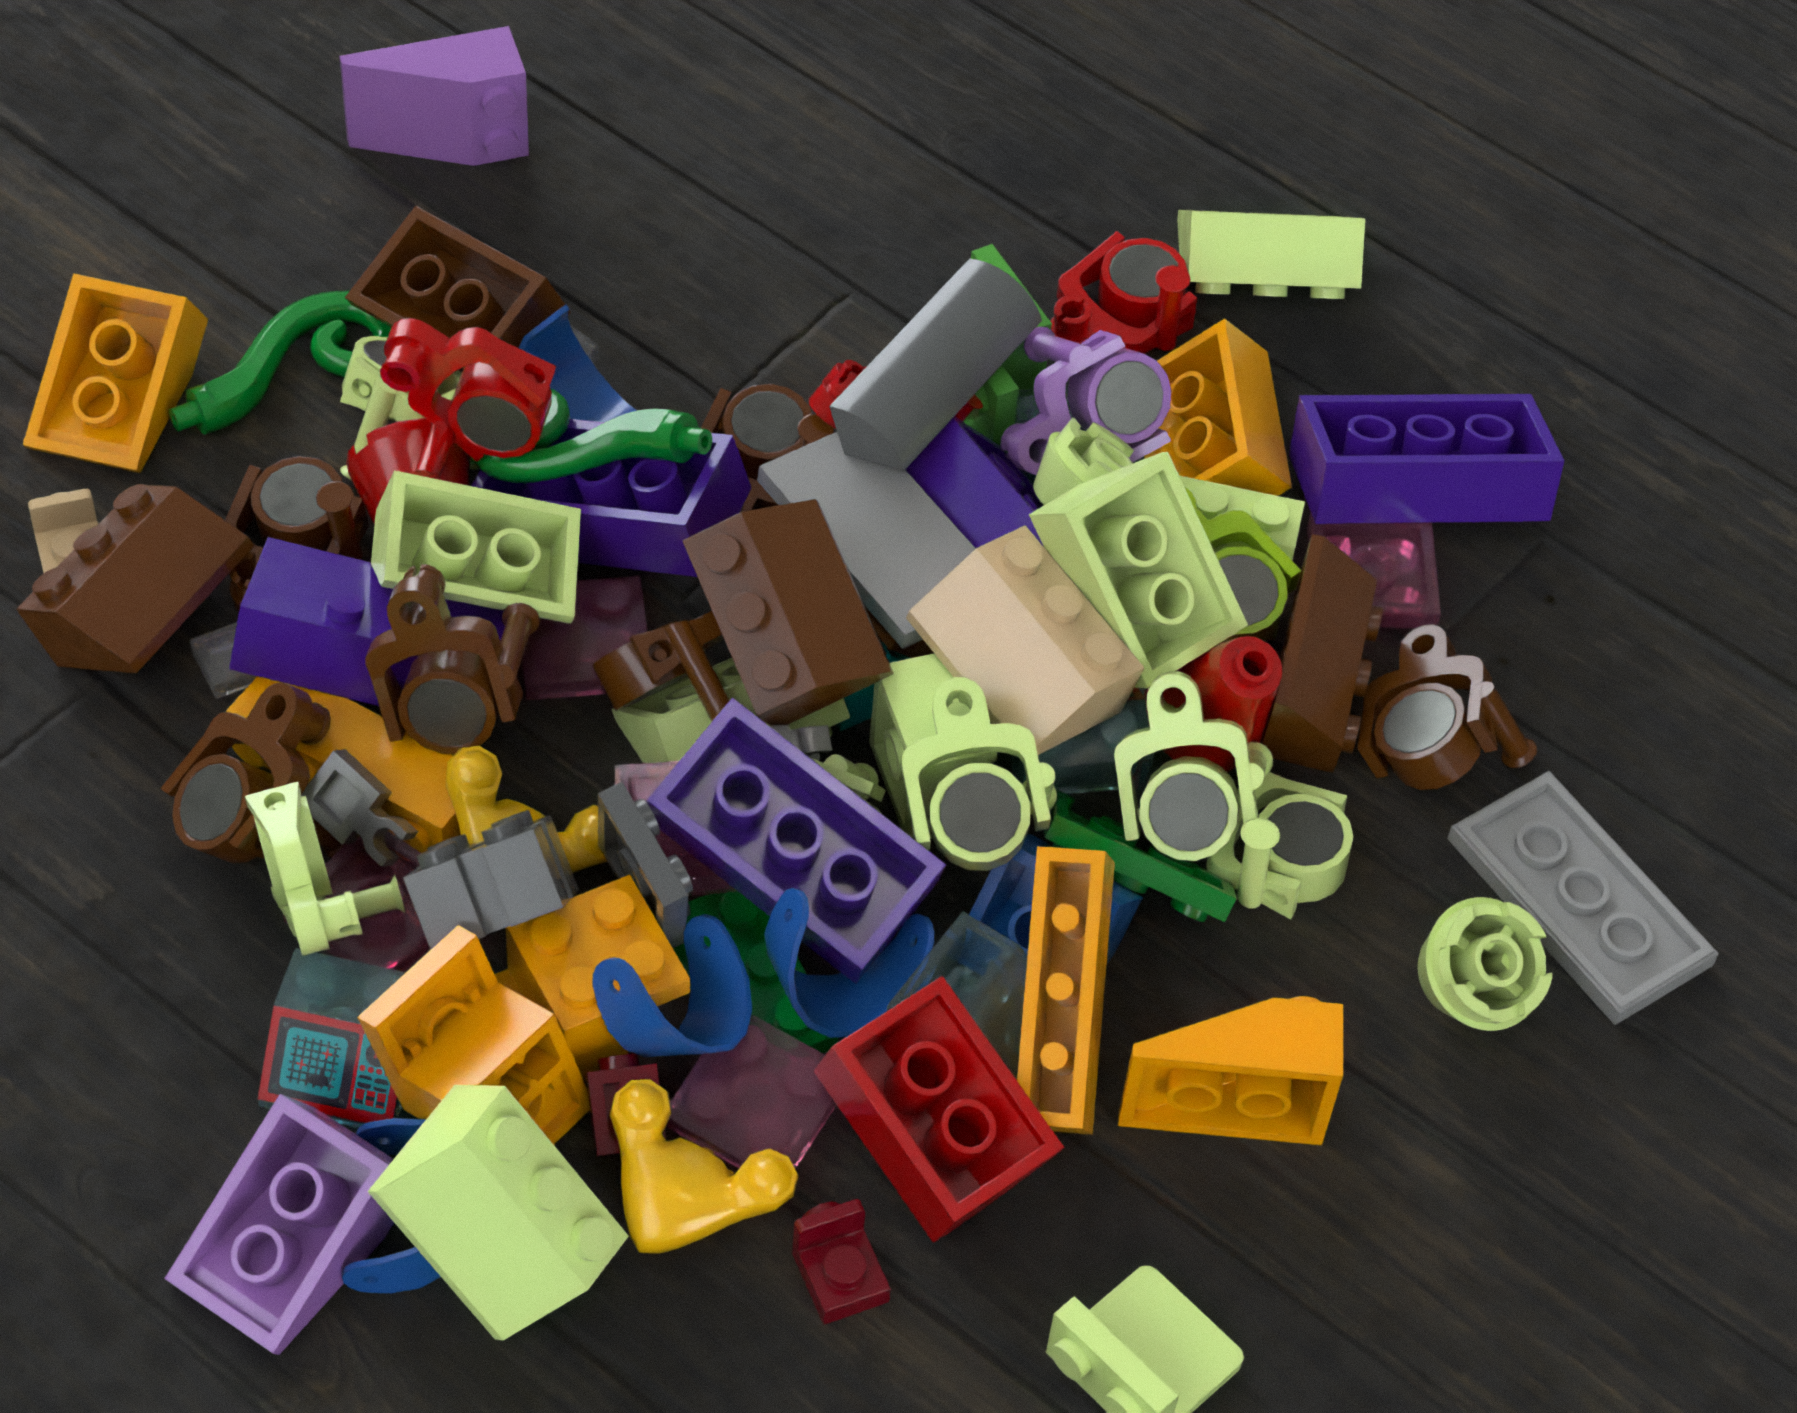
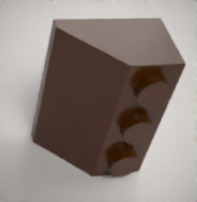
M418 206L413 208L345 296V299L351 305L391 328L400 319L412 318L429 324L448 338H451L464 329L479 327L519 348L526 334L565 305L545 276Z
M134 485L117 496L113 502L114 509L97 526L86 530L74 541V550L56 568L45 572L34 582L32 586L33 592L16 610L57 667L137 673L251 551L254 544L246 534L176 486Z
M816 499L740 512L682 540L756 715L769 725H788L894 674L823 510Z
M1315 534L1311 536L1295 589L1280 656L1282 678L1261 744L1271 751L1273 759L1333 773L1341 751L1352 754L1355 746L1361 716L1349 713L1353 695L1364 697L1372 660L1361 658L1365 640L1376 641L1384 605L1373 603L1377 579L1326 537Z

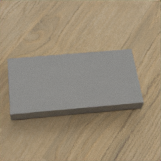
M838 432L759 466L757 481L778 505L816 499L819 502L863 604L899 646L904 649L923 640L906 619L909 610L976 548L908 472L845 455Z
M1550 771L1451 826L1447 838L1504 902L1518 905L1537 920L1547 937L1540 939L1541 944L1614 1025L1714 965L1719 953Z

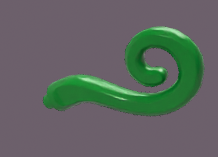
M349 291L323 292L300 299L281 310L265 325L234 369L218 378L187 389V403L169 409L171 422L178 432L196 425L204 435L238 422L260 403L291 345L303 334L316 327L319 328L314 332L310 343L311 354L321 368L341 377H345L353 352L339 347L346 341L347 326L343 321L363 325L372 332L373 336L388 337L391 327L351 305L345 299Z
M551 389L552 404L540 439L533 450L521 456L509 458L484 454L478 462L471 456L469 457L483 473L494 479L512 483H533L576 474L627 458H650L684 463L694 453L704 455L709 452L712 446V434L708 429L699 428L697 420L689 413L653 408L623 414L573 439L547 447L565 433L571 419L568 402L560 393Z

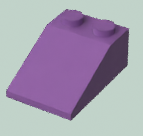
M509 26L339 56L349 147L472 166L529 156L526 72Z
M279 1094L164 1279L271 1353L280 1355L344 1284L342 1272L345 1266L352 1262L365 1260L384 1240L394 1224L393 1220L368 1193V1190L393 1161V1158L315 1107Z

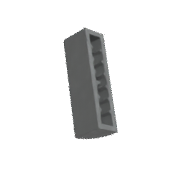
M970 258L829 406L844 454L904 471L1042 321L1039 310L1027 291L1013 277L1000 268L987 262Z

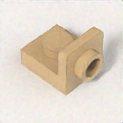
M89 489L59 492L50 496L32 499L28 502L43 573L56 568L74 550V541L83 532L98 525L94 502Z

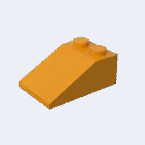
M73 273L23 446L27 449L141 473L170 418L169 409L176 407L193 375L208 318L187 297Z
M1298 996L1290 999L1271 998L1133 1044L1118 1113V1126L1322 1145L1343 1079V1004L1321 1002L1316 998L1308 996Z

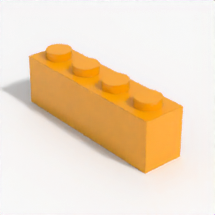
M257 676L226 712L236 713L247 718L265 689L274 683H279V681ZM291 685L306 692L311 697L312 703L316 702L323 705L322 707L327 708L331 717L330 728L320 742L314 745H307L300 741L295 748L309 767V782L333 750L346 749L392 792L381 808L390 816L404 818L419 831L413 839L403 841L390 829L386 832L405 851L417 856L428 851L427 848L461 835L457 815L446 789L447 762L453 755L442 754L424 748L412 739L406 731L403 740L390 742L383 717L348 698ZM234 744L232 746V749L246 763L254 767L265 766L270 769L265 760L252 747L247 744Z
M1037 846L1017 1081L1052 1131L1093 1134L1115 862L1106 851Z

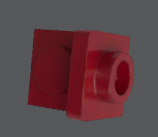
M624 1054L597 1059L599 1071L587 1072L584 1076V1082L588 1089L596 1157L620 1154L619 1143L610 1118V1110L615 1093L631 1080L650 1079L659 1085L657 1063L640 1065L638 1054ZM664 1129L662 1135H663V1137L666 1139V1134H665V1129Z
M854 1199L843 1204L837 1202L819 1204L794 1222L792 1255L823 1325L888 1303L890 1300L891 1288L864 1231L866 1212L860 1199Z

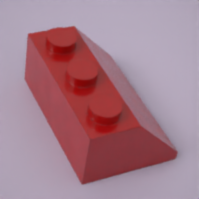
M943 976L832 1046L814 1069L818 1079L933 1243L989 1206L1064 1149L1062 1143Z

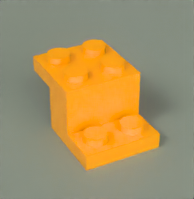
M630 874L570 898V901L561 909L512 927H506L508 969L495 974L498 983L554 1013L583 1080L587 1072L599 1071L597 1059L628 1054V1051L609 1033L597 1005L592 979L594 970L600 962L616 957L629 963L638 974L657 1007L690 993L689 975ZM614 980L613 985L615 989L620 991L618 981Z
M459 925L357 1017L403 1110L418 1119L426 1120L454 1085L506 1086L554 1145L590 1110L588 1089L554 1013L498 983L477 935Z

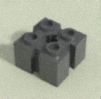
M526 810L494 822L490 828L481 831L484 841L469 844L466 834H461L427 848L428 851L416 856L419 866L416 870L404 876L403 879L430 949L435 947L458 925L476 934L478 939L489 933L508 926L512 927L561 909L570 901L569 898L574 897L579 888L551 815L533 821L530 811Z

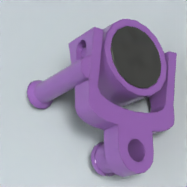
M1036 327L1024 340L1026 355L1034 362L1051 360L1055 363L1041 371L1035 378L1034 395L1040 414L1026 423H1016L1009 426L1001 437V450L1008 451L1004 456L1012 461L1017 468L1037 475L1050 435L1054 432H1061L1072 419L1065 397L1066 382L1071 376L1068 388V402L1072 416L1085 430L1094 422L1118 436L1134 450L1129 457L1131 462H1134L1171 442L1167 431L1159 429L1170 409L1172 391L1167 373L1153 358L1124 348L1125 345L1119 335L1099 330L1080 344L1056 337L1052 330L1047 327Z

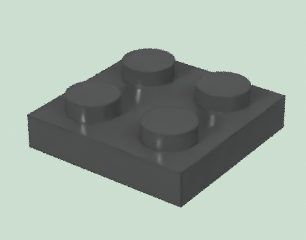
M621 782L598 793V846L617 879L629 874L631 875L672 948H675L684 943L686 920L691 915L688 893L693 891V886L681 860L675 854L666 857L655 837L660 835V829L647 802L643 798L634 802L624 783Z

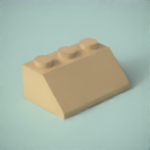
M1026 525L976 548L914 605L906 616L909 623L953 677L968 678L975 681L982 688L986 698L990 723L1016 724L1029 729L1034 736L1038 755L1121 713L1144 670V666Z

